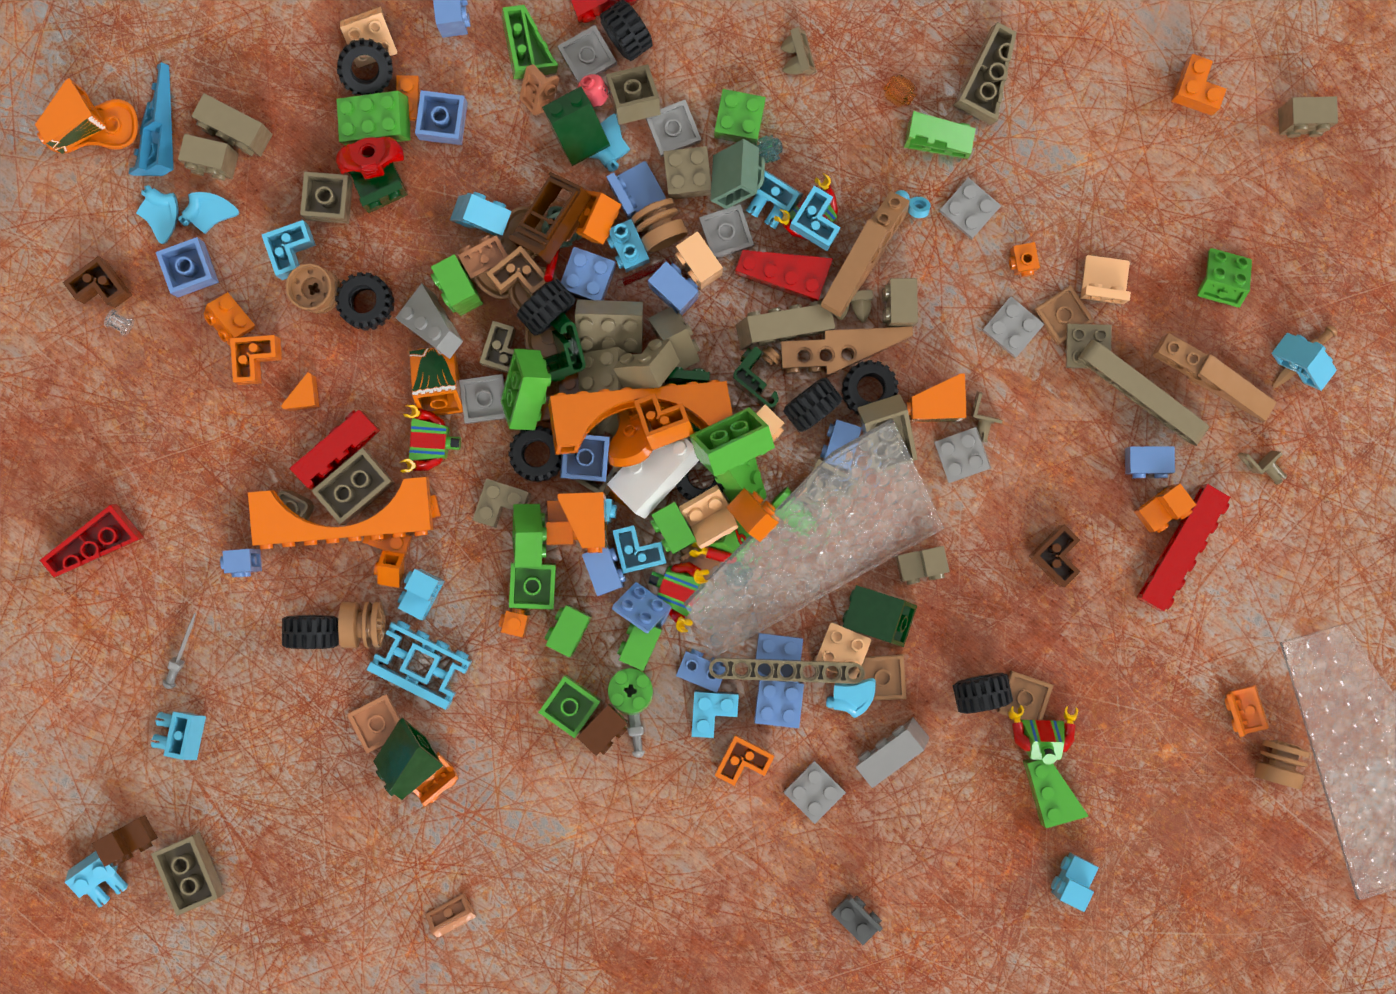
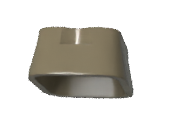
M288 489L278 493V496L287 507L300 517L309 520L314 509L313 502L310 499Z

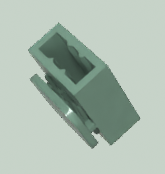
M742 139L713 155L710 201L728 209L757 194V190L763 185L765 173V159L759 155V147Z

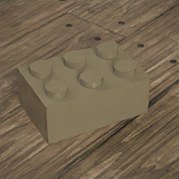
M203 93L191 115L197 121L196 125L202 128V131L213 137L216 135L221 138V141L232 147L235 144L242 152L251 157L253 154L261 157L273 135L261 122Z
M577 300L575 325L582 352L619 347L627 353H642L643 302Z
M900 394L857 408L868 458L875 473L918 460L908 409Z
M361 448L316 486L312 492L340 525H346L395 484V482L367 449Z
M200 832L151 853L176 916L218 899L225 894Z

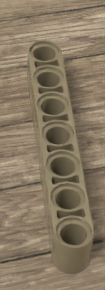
M1090 340L1078 357V360L1190 444L1197 446L1210 428L1202 419L1099 342Z
M718 657L714 658L709 664L710 674L718 679L856 684L861 682L865 676L863 667L855 662ZM714 663H724L725 671L722 674H716L712 669ZM738 663H745L748 666V671L744 675L736 673L735 666ZM763 663L770 666V672L765 676L758 673V667ZM785 664L791 665L793 669L792 674L787 677L782 676L780 673L781 667ZM812 665L815 668V673L812 677H805L803 675L805 666ZM835 666L837 668V675L834 678L826 676L825 671L827 667ZM851 667H858L860 671L856 679H850L848 676V670Z

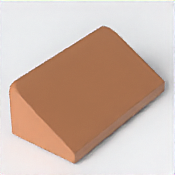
M464 893L425 914L432 934L438 938L476 918V914Z

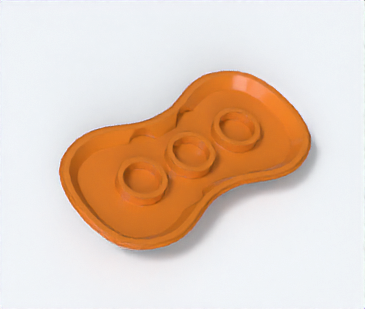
M120 99L108 100L95 106L107 127L65 153L73 152L89 145H98L109 149H123L129 146L135 140L138 131L135 109L130 103Z
M637 409L620 411L617 413L619 427L609 444L608 462L615 467H627L643 462L650 456L653 450L646 438Z

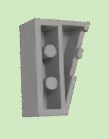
M913 717L904 725L896 728L888 738L881 739L872 751L869 752L867 750L858 757L859 762L856 765V769L873 788L923 752L930 737Z

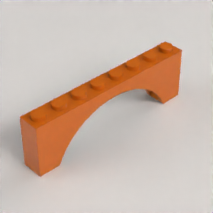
M727 381L689 382L685 385L671 383L660 388L632 389L631 387H625L615 391L602 389L592 393L580 391L576 394L566 395L565 393H557L550 396L548 407L555 455L578 453L583 440L598 423L620 411L636 408L635 400L654 393L662 410L683 403L690 421L702 430L733 415Z
M429 477L403 479L398 492L383 510L363 522L344 527L320 525L300 517L284 504L275 490L248 492L252 546L259 545L260 549H271L273 544L281 543L282 547H294L295 542L304 541V546L317 545V540L326 539V544L339 543V538L347 537L348 542L362 541L361 536H370V540L384 539V534H392L393 538L406 537V532H414L415 536L428 535V530H434Z

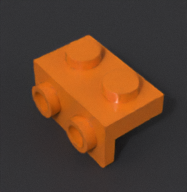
M228 292L208 303L204 310L206 322L209 325H213L220 339L223 342H227L230 347V338H240L255 327V324Z
M1256 685L1231 690L1227 693L1225 705L1227 710L1232 712L1234 718L1231 720L1234 731L1239 733L1240 737L1269 728Z
M439 752L436 754L443 766L413 791L420 798L421 804L424 807L437 800L444 790L451 788L456 783V780H458L455 768Z

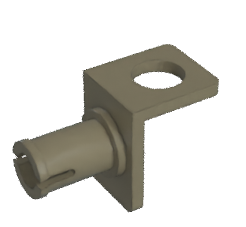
M977 391L971 416L979 420L977 429L982 442H988L991 424H994V422L1002 424L1003 420L977 414L982 398V392Z
M1270 451L1258 464L1247 453H1239L1237 455L1252 473L1263 474L1266 472L1276 485L1283 482L1281 478H1287V475L1275 463L1282 456L1280 451Z

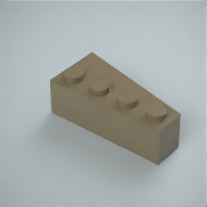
M999 22L990 28L953 106L989 125L998 121L999 108L1003 99V90L1008 76L1007 71L1012 57L1016 31Z
M822 301L811 302L807 307H802L801 304L789 306V310L781 311L780 307L773 308L765 314H761L760 311L750 312L746 318L736 324L740 349H748L754 343H758L760 347L776 342L775 339H779L780 342L795 339L797 335L800 338L823 334L824 331L834 330L835 324L832 312L821 307Z

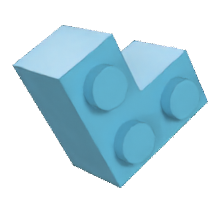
M813 186L792 220L790 229L828 251L841 227L823 217L833 197L818 187Z
M473 192V194L467 193V195L458 196L450 221L469 229L477 228L494 236H503L511 211L505 208V204L498 201H493L492 203L485 200V195Z
M304 220L262 234L274 273L281 280L287 279L292 270L300 266L296 252L316 246L310 227Z
M1286 333L1271 353L1279 365L1297 372L1304 384L1322 391L1337 371L1332 363L1333 359L1325 352L1326 348L1318 342L1311 343L1299 334L1294 336Z
M634 525L613 530L623 574L667 564L662 542L640 547Z
M414 569L413 572L409 571L404 580V583H406L404 589L407 591L401 593L398 599V603H400L398 609L419 620H425L445 581L423 569Z
M694 690L691 737L714 738L715 716L737 717L739 694Z
M1069 853V856H1065L1060 866L1062 870L1059 877L1056 876L1052 881L1051 893L1060 901L1085 912L1094 893L1089 887L1099 867Z

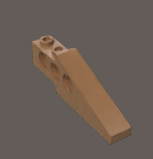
M890 191L872 219H868L824 297L821 303L822 308L841 317L885 252L886 245L908 215L910 200Z
M913 326L824 331L823 340L782 341L780 344L781 369L787 370V374L800 373V369H808L809 373L822 372V368H825V377H828L910 339L913 336ZM828 351L831 354V360L822 361L819 356L820 352ZM842 351H851L853 358L851 360L843 359ZM800 352H806L809 355V361L805 363L800 362L797 355Z
M1170 333L1162 336L1151 355L1188 376L1187 379L1262 422L1268 419L1277 403L1213 355L1201 352Z

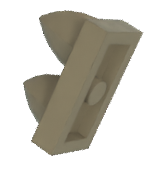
M799 27L790 30L791 35L784 40L780 49L787 53H797V55L786 63L782 71L794 75L802 73L811 75L816 73L806 32Z
M872 290L858 291L849 303L852 304L856 317L862 323L866 321L870 314L871 301L873 299ZM849 305L847 306L841 317L835 314L834 316L839 320H843L848 313Z

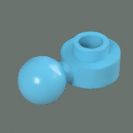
M904 190L895 192L910 200L908 213L915 218L928 216L931 204L926 198L914 197L911 199Z

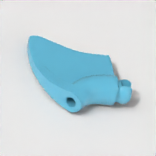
M615 113L601 123L610 147L589 157L600 160L610 172L618 169L619 164L616 161L630 151V148L622 138L620 125H618Z
M147 185L144 187L145 190L141 191V194L145 196V200L140 205L136 214L149 223L158 242L166 244L177 224L179 214L178 201L174 193L163 194Z
M195 192L188 194L189 204L182 212V215L178 217V220L184 226H188L191 222L206 234L215 224L239 215V210L229 201L218 195L207 192Z
M868 678L856 684L835 683L834 697H827L826 706L834 708V710L845 711L853 718L860 716L873 701L876 680Z

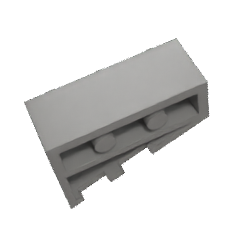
M422 283L395 317L449 359L463 342L453 323L448 319L446 311L438 302L437 296Z

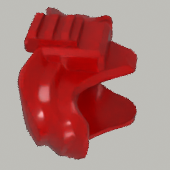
M368 137L342 147L337 153L336 163L341 174L349 171L361 172L364 179L383 176L385 174L384 168L390 163L403 161L404 153L398 142L391 137ZM362 154H364V155H369V156H370V155H373V156H371V157H369V158H366V157H364Z

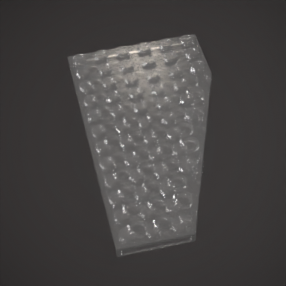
M890 419L831 452L775 509L773 516L779 523L767 536L759 542L750 535L707 579L708 582L703 583L684 602V605L711 653L716 657L945 529L895 422Z
M1346 624L1280 642L1356 899L1362 900L1396 890V695L1384 678L1379 675Z

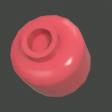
M597 74L583 77L578 84V87L581 86L593 107L602 106L609 97V89L606 83Z

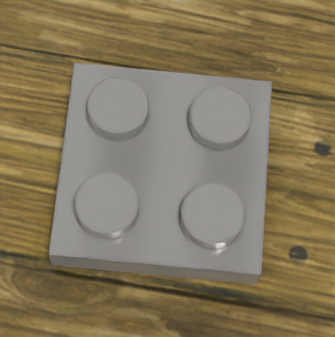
M596 25L558 45L561 55L578 84L587 75H599L617 65V61Z
M686 100L660 109L661 115L646 118L661 157L664 156L663 151L684 149L701 142V137Z
M968 177L939 212L972 240L1001 205Z
M741 204L699 217L708 247L716 259L754 247Z
M1010 296L982 331L1011 356L1016 358L1043 327L1044 323Z
M503 374L459 380L465 424L506 419L501 404V397L505 386Z
M977 427L934 442L949 483L991 469Z
M815 761L783 791L814 824L846 793Z

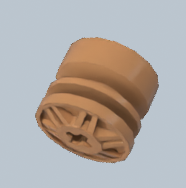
M672 198L653 202L638 211L631 218L633 224L638 225L636 227L637 232L648 231L641 239L647 253L665 249L682 240L689 233L682 219L672 220L679 213L677 208H673L675 203Z
M310 263L300 265L292 270L286 282V292L291 303L300 309L316 314L327 313L337 305L335 296H338L337 288H341V284L336 275L325 268ZM315 287H317L318 289H320V292H319V293H316V292L314 291V288H315Z
M342 602L338 618L340 646L342 648H358L362 638L365 648H370L371 644H373L374 648H381L386 630V619L382 602H374L373 606L371 602H365L362 612L358 602Z
M1263 740L1262 745L1271 747L1272 751L1271 753L1260 751L1261 755L1269 758V762H1258L1254 776L1301 790L1305 775L1295 770L1297 766H1308V763L1298 761L1299 756L1310 758L1311 753L1297 745L1283 741Z

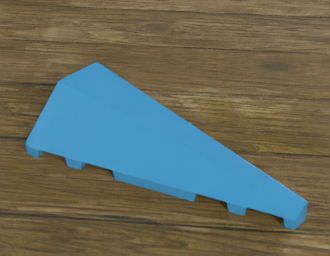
M162 62L157 65V83H153L151 87L155 91L153 100L147 102L141 124L139 149L134 150L133 155L137 156L136 163L133 168L129 169V174L133 176H164L174 170L169 65Z

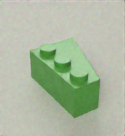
M525 5L503 7L501 18L513 79L524 78L526 67L532 64L544 75L557 73L558 63L548 50L546 42L543 41L539 34L538 28Z

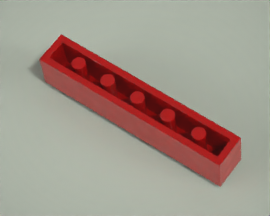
M1209 484L1201 485L1193 499L1196 504L1191 509L1193 512L1186 518L1181 519L1138 593L1137 599L1157 611L1164 612L1166 609H1170L1175 600L1173 598L1175 592L1181 590L1185 584V575L1188 571L1191 572L1196 565V556L1206 548L1208 543L1206 541L1207 537L1217 529L1219 524L1217 522L1218 518L1228 510L1230 496Z

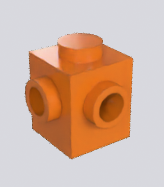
M1035 242L1015 245L1010 249L1011 257L1008 258L1010 270H1014V275L1021 274V277H1029L1034 275V272L1040 268Z
M382 551L379 562H376L374 568V575H377V584L400 587L404 575V554Z
M512 608V611L507 610L500 617L499 627H502L501 633L525 637L530 615L525 614V610L519 608Z

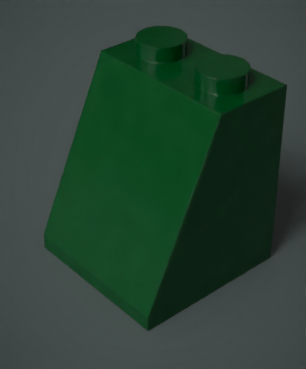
M581 86L542 107L556 139L572 166L610 147V143L593 106Z
M856 585L849 597V608L843 615V627L904 647L917 605Z
M404 718L398 721L373 761L378 769L376 774L386 783L384 785L385 790L391 796L396 795L401 800L443 766L427 737Z

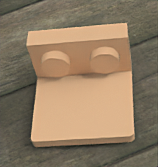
M381 7L340 21V28L347 45L350 44V41H356L359 38H364L365 40L373 39L374 42L381 43L387 49L390 56L397 54V49L385 22ZM361 55L356 57L354 62L356 67L359 68L376 62V60L371 56Z
M1087 255L1085 258L1080 299L1123 305L1130 301L1131 292L1126 291L1130 262Z
M718 485L679 506L680 512L692 528L700 549L713 544L714 541L732 533L739 527L734 516L726 508L730 503Z
M830 623L818 655L815 656L813 661L855 662L862 666L871 639L837 624ZM835 666L827 667L826 670L837 674ZM851 667L848 670V676L850 679H856L859 669L858 667Z

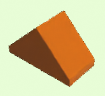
M307 372L281 407L287 411L319 408L316 377Z

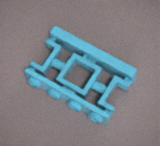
M403 621L391 622L386 635L395 640L386 657L378 653L375 654L367 671L445 710L448 709L456 692L448 689L447 686L455 670L464 674L467 672L469 665L472 663V660L468 659L469 655L460 650L454 652L448 649L450 645L443 641L437 640V642L430 640V635L418 630L416 633L410 630V625ZM396 630L423 643L422 646L413 643L409 652L399 648L398 646L403 636L395 633ZM416 650L434 658L426 677L407 668ZM435 650L461 662L462 665L453 662L448 672L437 667L442 656L435 653ZM394 655L403 659L404 662L399 671L407 676L405 677L381 665L380 662L388 665ZM433 675L443 679L444 681L439 691L446 694V697L419 684V682L427 685Z

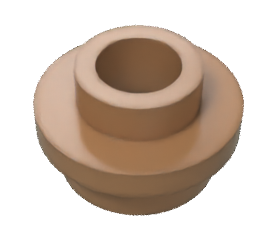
M768 346L766 349L763 348L761 350L763 353L761 357L770 366L772 364H779L781 356L772 347Z

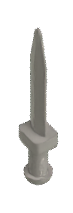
M194 613L188 625L177 657H173L168 663L169 672L166 680H163V686L166 689L175 687L176 676L184 666L185 661L180 659L192 630L196 613Z
M630 686L626 693L628 697H631L637 691L634 690L633 686ZM640 713L636 715H629L630 728H628V734L633 739L634 752L632 754L636 758H640L645 754V750L643 751L641 740V735L644 734V726H641Z

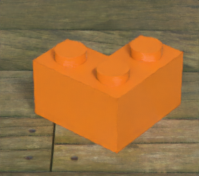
M1192 54L1185 61L1171 102L1213 116L1220 109L1227 90L1206 81L1213 61Z
M585 190L592 197L577 219L580 225L575 233L590 242L604 244L605 240L609 237L614 220L618 217L621 204L601 192Z
M275 335L230 338L233 382L238 385L262 384L260 362L282 360L281 339Z
M655 393L634 401L652 450L694 434L683 403L662 410Z
M1181 483L1167 486L1137 508L1134 513L1149 533L1156 531L1160 533L1169 526L1168 522L1170 520L1184 519L1193 512L1191 509L1196 504Z
M744 488L726 508L748 534L761 542L779 523L778 520L780 518L774 512L776 508L769 501L763 502L764 499L757 492L751 493Z
M547 501L546 545H576V540L578 539L560 502Z
M734 733L714 774L716 777L735 786L744 766L765 776L775 755Z

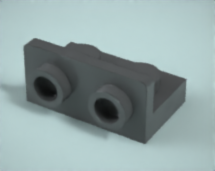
M849 893L831 914L864 945L877 931L880 932L883 929L880 924L882 920L873 911L869 913L864 908L866 904L857 895L853 897Z

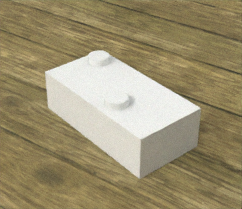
M686 437L653 450L650 456L643 462L622 467L607 485L635 514L645 519L699 461L691 439Z

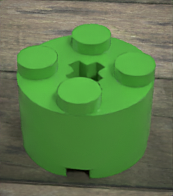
M628 668L618 671L612 677L608 686V696L612 705L619 712L627 715H636L644 711L651 704L653 687L645 673L637 669ZM630 686H633L634 690L637 691V693L632 694L631 697H628V694L625 692V690H628Z

